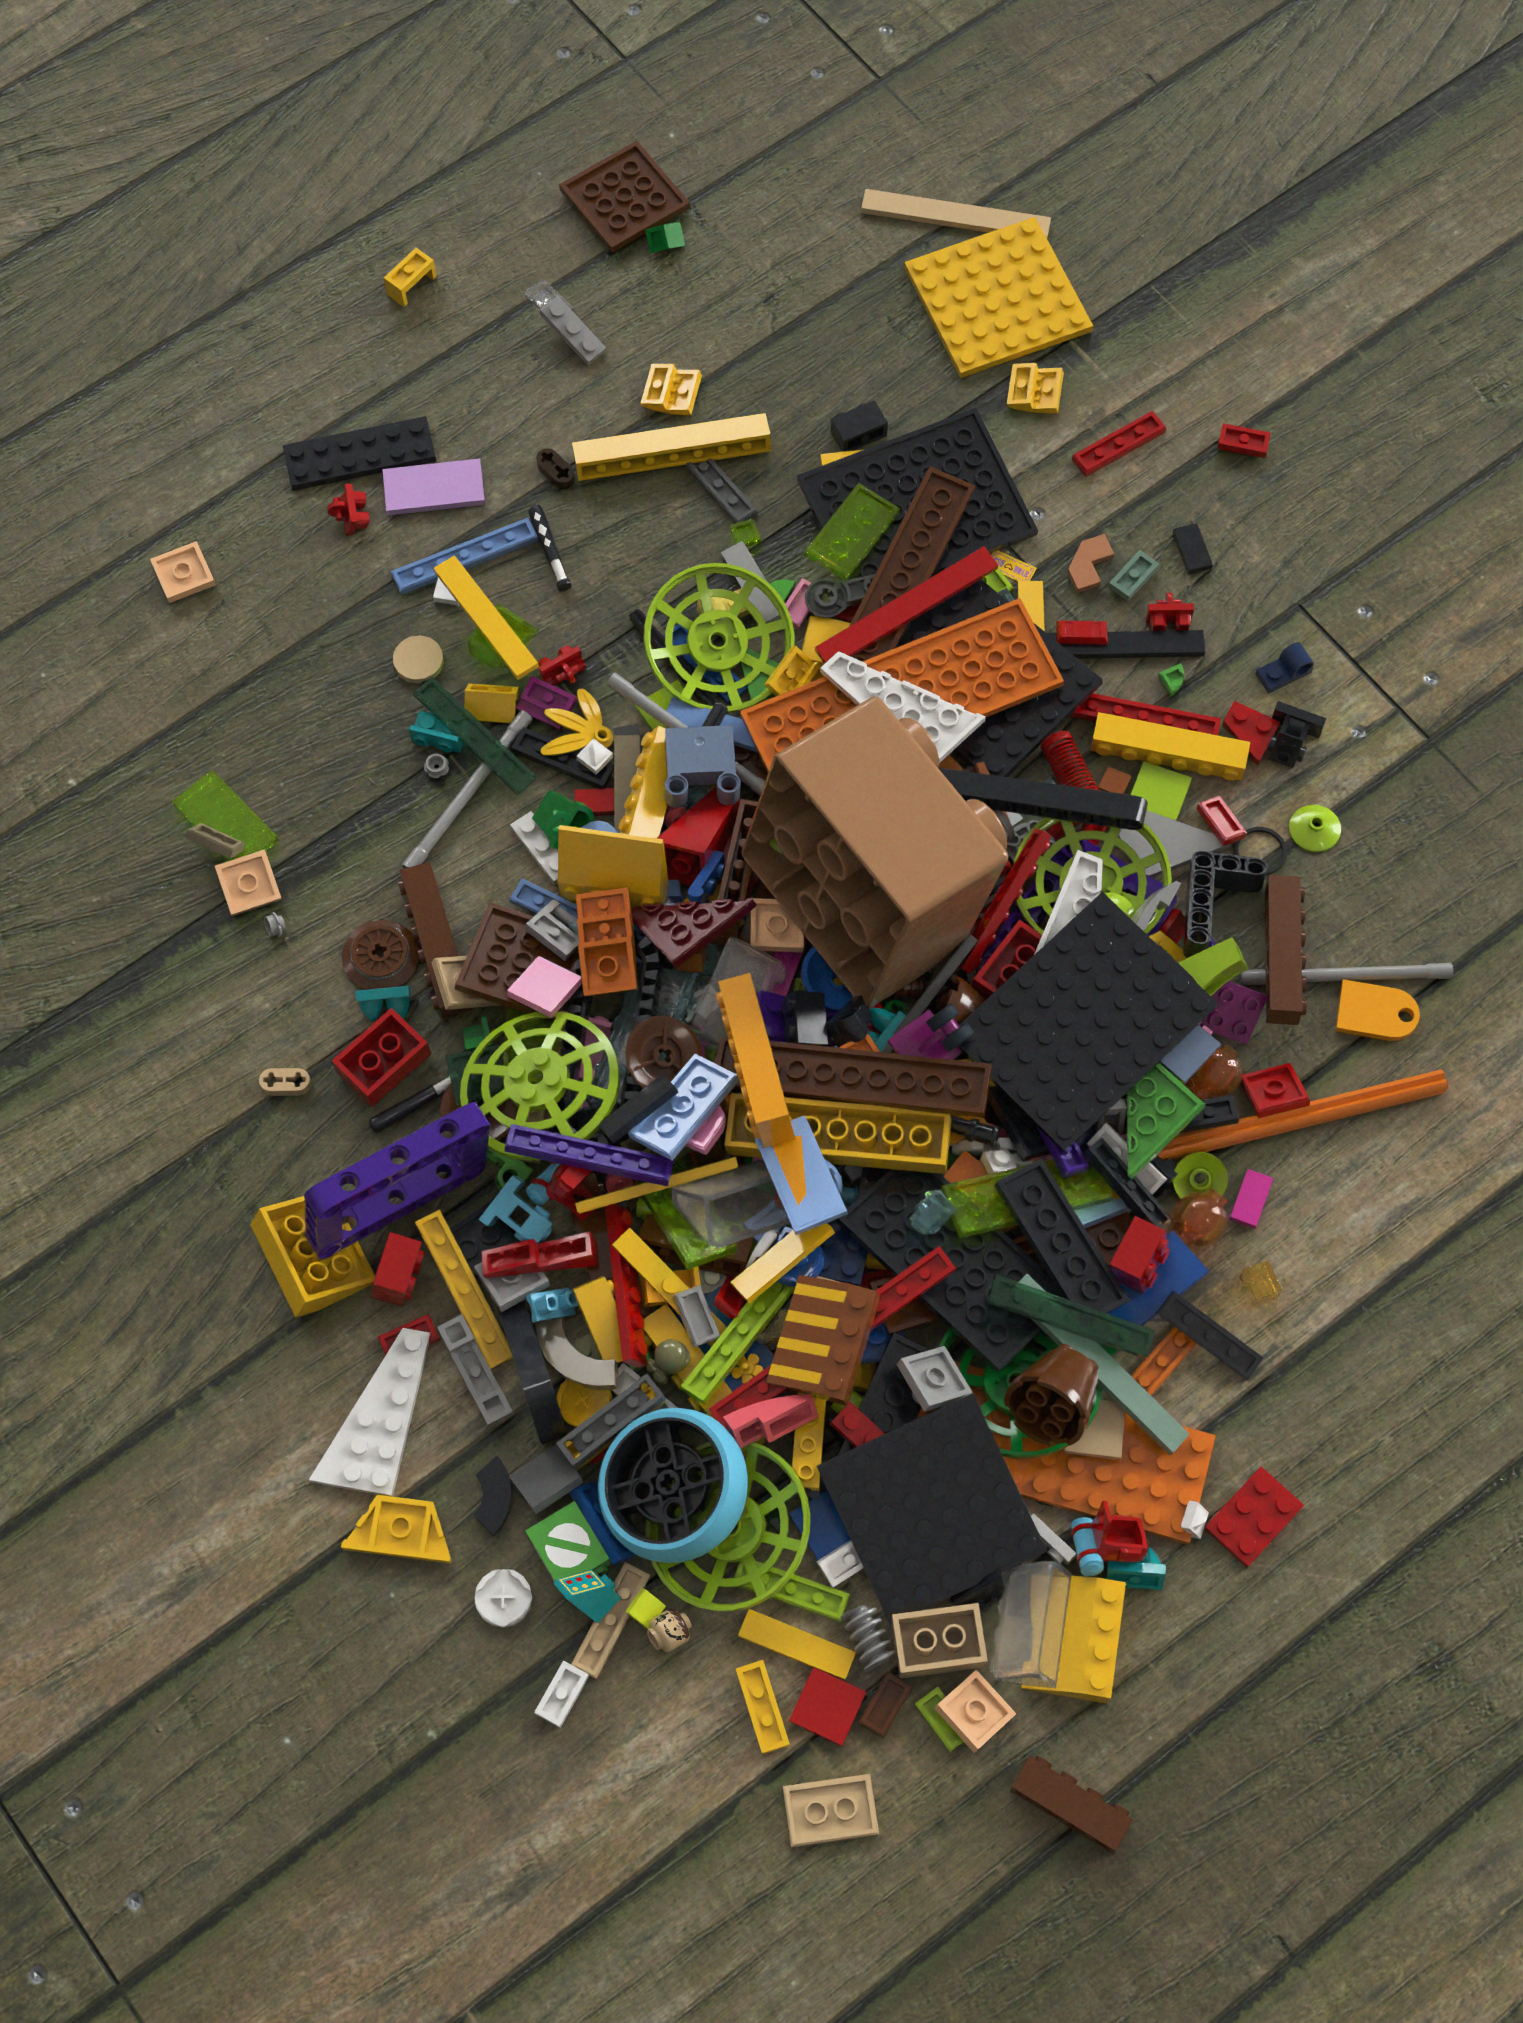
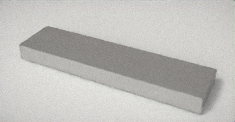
M743 541L721 552L727 564L743 567L766 581ZM735 577L742 589L746 581ZM754 587L748 600L760 611L766 624L780 620L779 613L771 600L760 589Z

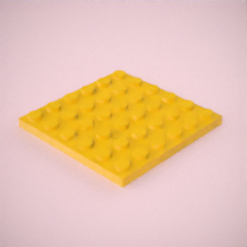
M1035 217L904 262V268L960 378L1093 332V324Z

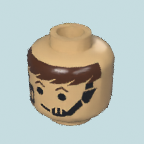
M671 1608L650 1620L647 1635L656 1650L661 1649L665 1652H671L689 1640V1629L692 1625L684 1612L680 1614Z

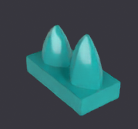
M411 986L355 991L356 1002L359 1001L361 1011L369 1020L375 1021L383 1007V999L386 1000L388 1010L392 1008L405 1019L409 1009V996H412Z
M870 1008L869 1011L873 1017L871 1022L882 1034L879 1035L870 1031L869 1036L879 1051L882 1052L906 1015L900 1011L895 1015L881 1008Z
M1148 1547L1143 1561L1107 1562L1105 1579L1126 1582L1125 1587L1162 1590L1166 1576V1565L1161 1564L1157 1554L1151 1547Z

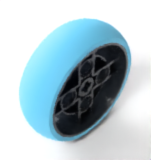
M685 1408L656 1410L637 1418L627 1425L609 1446L602 1461L598 1479V1496L601 1511L613 1535L634 1554L651 1561L664 1563L685 1562L698 1558L710 1552L724 1541L732 1532L742 1514L748 1488V1475L744 1456L733 1436L714 1418ZM689 1430L703 1435L713 1445L717 1454L705 1458L696 1448L681 1443L679 1431ZM648 1446L649 1451L640 1458L634 1468L631 1480L627 1481L634 1461L643 1449ZM671 1452L670 1460L664 1464V1456L666 1453ZM703 1471L701 1481L695 1483L696 1475L698 1472ZM650 1487L648 1497L643 1499L644 1490ZM720 1488L716 1503L711 1512L698 1526L697 1519L709 1507L714 1490ZM681 1506L682 1513L675 1519V1510ZM640 1512L649 1522L664 1527L666 1541L653 1540L641 1534L634 1526L629 1515Z

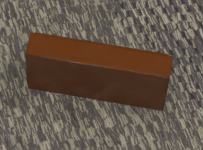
M887 1671L858 1724L884 1739L913 1686Z

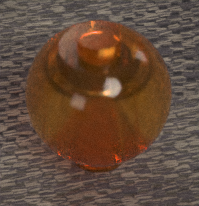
M1227 1044L1224 1047L1220 1046L1190 1078L1192 1087L1189 1090L1200 1100L1232 1094L1240 1085L1243 1075L1241 1061L1237 1058L1239 1053Z
M1209 1188L1206 1193L1193 1192L1185 1195L1177 1202L1173 1210V1228L1187 1247L1191 1243L1197 1247L1211 1245L1219 1240L1225 1232L1227 1213L1224 1205L1227 1203V1199L1212 1188Z

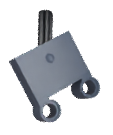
M723 703L714 704L701 727L665 728L667 767L665 801L669 806L678 808L686 804L688 800V785L717 784L716 796L720 803L733 805L739 800L741 782L736 775L732 725L720 726L728 712V708ZM725 787H731V788H733V790H730V791H729V790H725V789H723V788H725ZM677 789V790H680L681 792H679V793H674V792H672V790Z

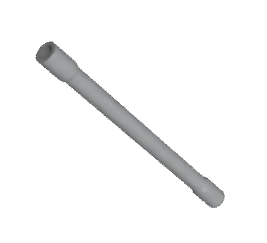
M613 673L607 681V686L622 697L632 701L667 728L688 727L635 689L631 683L617 673ZM735 761L736 775L752 791L761 796L765 780L757 777Z
M520 710L508 726L507 731L430 831L402 863L401 867L403 869L422 864L425 861L428 853L514 743L522 728H527L533 719L527 712Z
M1430 963L1409 966L1302 970V976L1306 977V982L1342 981L1343 979L1350 981L1416 978L1452 979L1453 965L1452 963ZM1249 969L1239 974L1240 985L1266 984V970Z

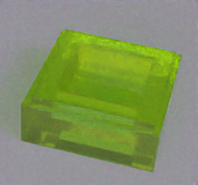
M754 519L730 525L735 545L741 541L744 542L746 547L761 543Z

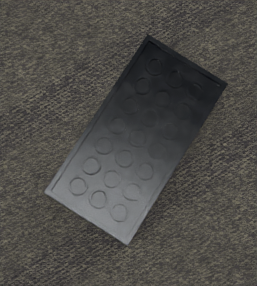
M891 1169L846 1209L847 1215L836 1220L848 1234L894 1277L940 1246L955 1266L956 1271L922 1294L918 1299L997 1373L1043 1331L1007 1295L1026 1274L1064 1310L1068 1307L1047 1271L940 1173Z

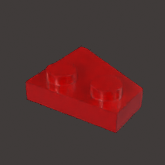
M1234 701L1222 726L1235 739L1250 742L1249 753L1253 757L1252 761L1259 765L1272 736L1276 734L1281 722Z

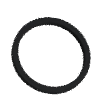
M1253 827L1245 830L1247 832L1246 835L1253 832H1265L1274 836L1279 841L1283 852L1282 859L1278 865L1267 870L1266 875L1279 870L1287 856V847L1283 838L1274 830L1266 827ZM1241 840L1235 843V855H1239L1238 847Z

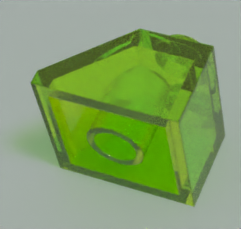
M497 604L495 606L526 646L537 634L538 628L502 605ZM476 628L467 639L470 655L489 667L508 668L478 628Z

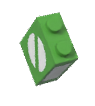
M575 1501L525 1530L528 1539L554 1582L557 1579L593 1570L599 1576H602L608 1571L607 1567L611 1565L608 1555Z

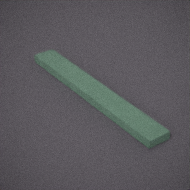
M1028 1274L1011 1289L1007 1295L1058 1346L1060 1344H1067L1098 1364L1097 1384L1169 1456L1177 1450L1189 1436V1433Z

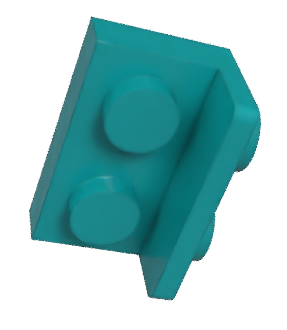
M420 710L414 726L410 725L409 734L411 741L419 746L425 747L429 745L437 747L444 752L449 753L453 751L460 753L469 724L465 721Z

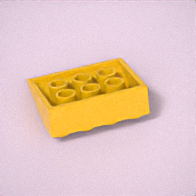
M560 825L558 830V886L560 897L575 901L576 894L628 887L631 908L643 907L644 904L663 903L664 905L669 891V880L663 839Z
M304 1196L259 1208L250 1226L295 1318L319 1311L373 1285L375 1274L358 1241L325 1259L317 1257L305 1237ZM349 1223L342 1225L343 1230H352Z
M1037 1573L1021 1689L1108 1704L1112 1695L1126 1582L1097 1577Z

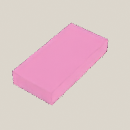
M803 578L785 603L792 619L793 628L798 631L811 613L805 604V592L811 582Z

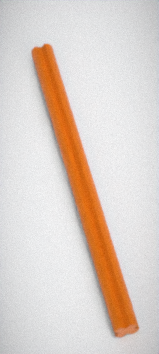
M1440 1069L1310 1101V1106L1259 1119L1257 1115L1240 1118L1237 1124L1178 1135L1157 1156L1164 1162L1169 1158L1175 1160L1195 1152H1208L1444 1094L1448 1090V1081L1445 1079L1444 1071Z

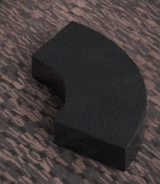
M498 1456L494 1457L476 1474L482 1485L483 1497L481 1505L474 1516L493 1536L500 1531L506 1522L512 1501L510 1477Z

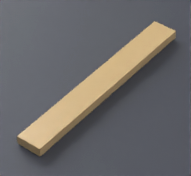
M865 189L861 213L988 233L1035 217L1046 238H1048L1051 217L870 189Z

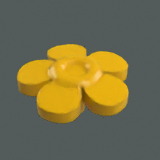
M750 1354L748 1359L743 1355L736 1364L738 1367H734L731 1374L734 1379L742 1378L741 1380L744 1384L764 1369L758 1365L760 1362L758 1355Z

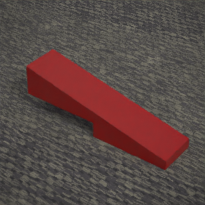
M590 1231L537 1244L534 1239L482 1251V1268L485 1278L599 1265L597 1241Z

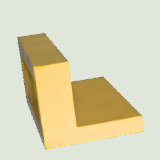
M468 683L464 697V720L511 723L515 718L519 687Z

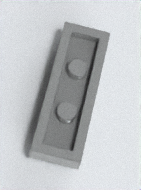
M558 295L540 309L539 314L587 366L605 352L606 347Z

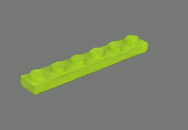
M775 1282L750 1304L747 1302L740 1310L738 1316L733 1319L681 1385L682 1391L705 1405L788 1300L795 1287Z

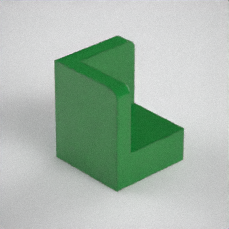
M680 222L645 229L650 253L685 246Z
M486 1016L481 1017V1025L467 1027L462 1030L468 1059H470L478 1045L490 1034ZM493 1043L483 1051L480 1057L494 1053Z

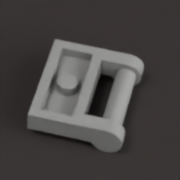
M553 899L526 923L525 930L566 961L578 950L579 935L575 934L553 916L555 915L578 933L577 919L561 908V904Z

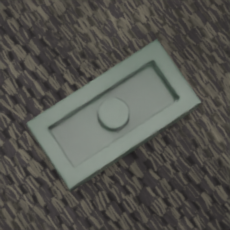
M1139 550L1109 582L1108 588L1126 601H1129L1158 570L1160 563Z

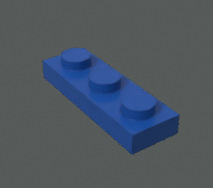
M595 1481L573 1489L570 1492L571 1497L590 1525L611 1563L616 1565L632 1559L636 1554L628 1550L613 1535L604 1520L599 1503L598 1486Z

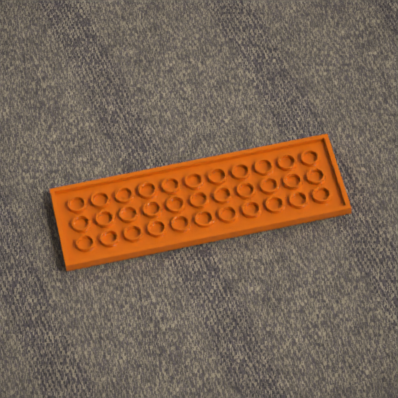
M1021 598L863 661L867 667L879 672L889 673L892 678L901 682L903 680L940 696V699L953 705L955 703L964 707V710L973 714L979 713L986 717L1064 686V680ZM823 677L740 711V716L767 772H769L775 754L857 705L831 681Z
M954 1361L959 1369L961 1363ZM969 1365L967 1374L983 1376L985 1369ZM1015 1378L1009 1379L1010 1385ZM969 1386L979 1407L988 1401L983 1388ZM921 1408V1410H920L919 1415H918L917 1418H919V1417H921V1416H923V1415H925V1414H927V1413H929V1412H932V1411H934V1410H936V1409H932V1410H929V1411L924 1412V1410ZM996 1409L985 1417L998 1426L1010 1429V1415ZM1125 1412L1121 1460L1064 1453V1449L1051 1455L1033 1459L1003 1458L1023 1498L1043 1502L1093 1518L1097 1516L1102 1501H1107L1111 1516L1122 1515L1140 1518L1145 1533L1189 1545L1192 1534L1182 1529L1181 1523L1188 1502L1200 1503L1216 1435L1182 1426L1189 1433V1436L1169 1456ZM992 1432L999 1448L1011 1450L1010 1437ZM1022 1438L1023 1452L1038 1451L1051 1447L1036 1442L1031 1438Z

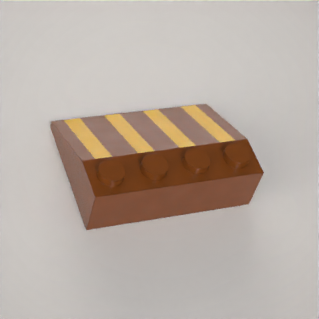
M799 1275L766 1383L802 1394H811L816 1398L848 1406L880 1301L877 1291L848 1283Z

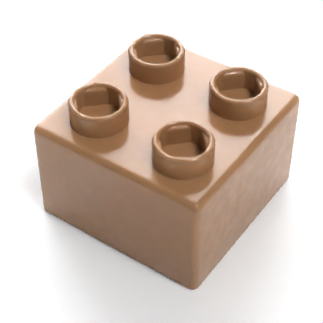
M875 696L774 755L741 852L747 864L853 997L862 995L868 1009L954 955L968 937L1008 860L1006 833L996 814L979 800L969 799L965 801L939 770L938 751L926 729L911 718H901L898 720L882 699ZM771 839H776L782 853L777 852L769 844Z

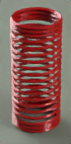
M1069 731L1053 733L1041 743L1040 748L1046 756L1047 762L1050 764L1049 766L1059 785L1066 784L1065 786L1072 787L1078 785L1077 787L1081 788L1089 784L1084 788L1099 790ZM1061 739H1065L1064 741L1059 742V743H1057L1056 745H1054L1053 747L1049 748V747H1050L1052 744H1054L1055 742H1057V741H1059V740H1061Z

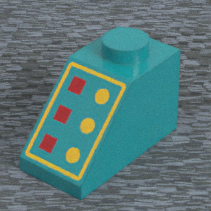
M593 1570L563 1577L553 1583L569 1602L596 1623H599L621 1599L620 1595L614 1590L617 1584L605 1573L601 1577Z

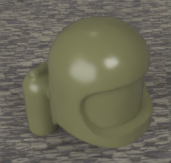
M672 1339L664 1340L656 1347L654 1353L655 1360H648L645 1367L653 1375L654 1380L660 1386H664L668 1382L667 1376L669 1374L679 1373L686 1368L691 1358L690 1352L681 1342Z

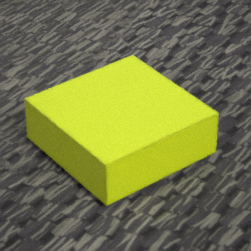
M641 1588L625 1612L643 1627L649 1629L650 1620L660 1615L666 1605L646 1589Z

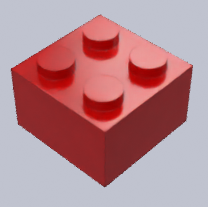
M1134 1217L1110 1262L1111 1271L1119 1283L1144 1294L1147 1287L1151 1288L1158 1275L1155 1271L1159 1263L1164 1264L1170 1253L1166 1231L1141 1218Z
M389 1233L373 1282L371 1298L402 1307L404 1299L410 1300L416 1277H413L412 1274L418 1275L425 1253L420 1251L421 1241Z

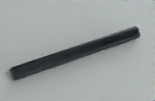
M636 609L630 613L629 619L644 636L646 616L640 609ZM652 624L651 645L654 649L666 648L665 637ZM676 656L684 670L692 675L694 672L681 656ZM664 658V660L667 662V664L674 670V672L681 678V680H682L685 684H687V681H685V680L675 671L674 667H673L672 664L670 663L669 658ZM699 688L695 689L694 695L702 704L714 706L715 703H720V700L713 692L704 691Z

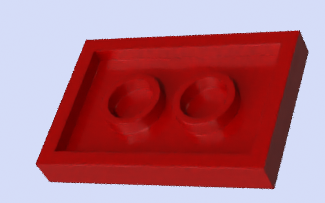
M1261 1466L1213 1517L1204 1530L1248 1568L1303 1508L1304 1504Z

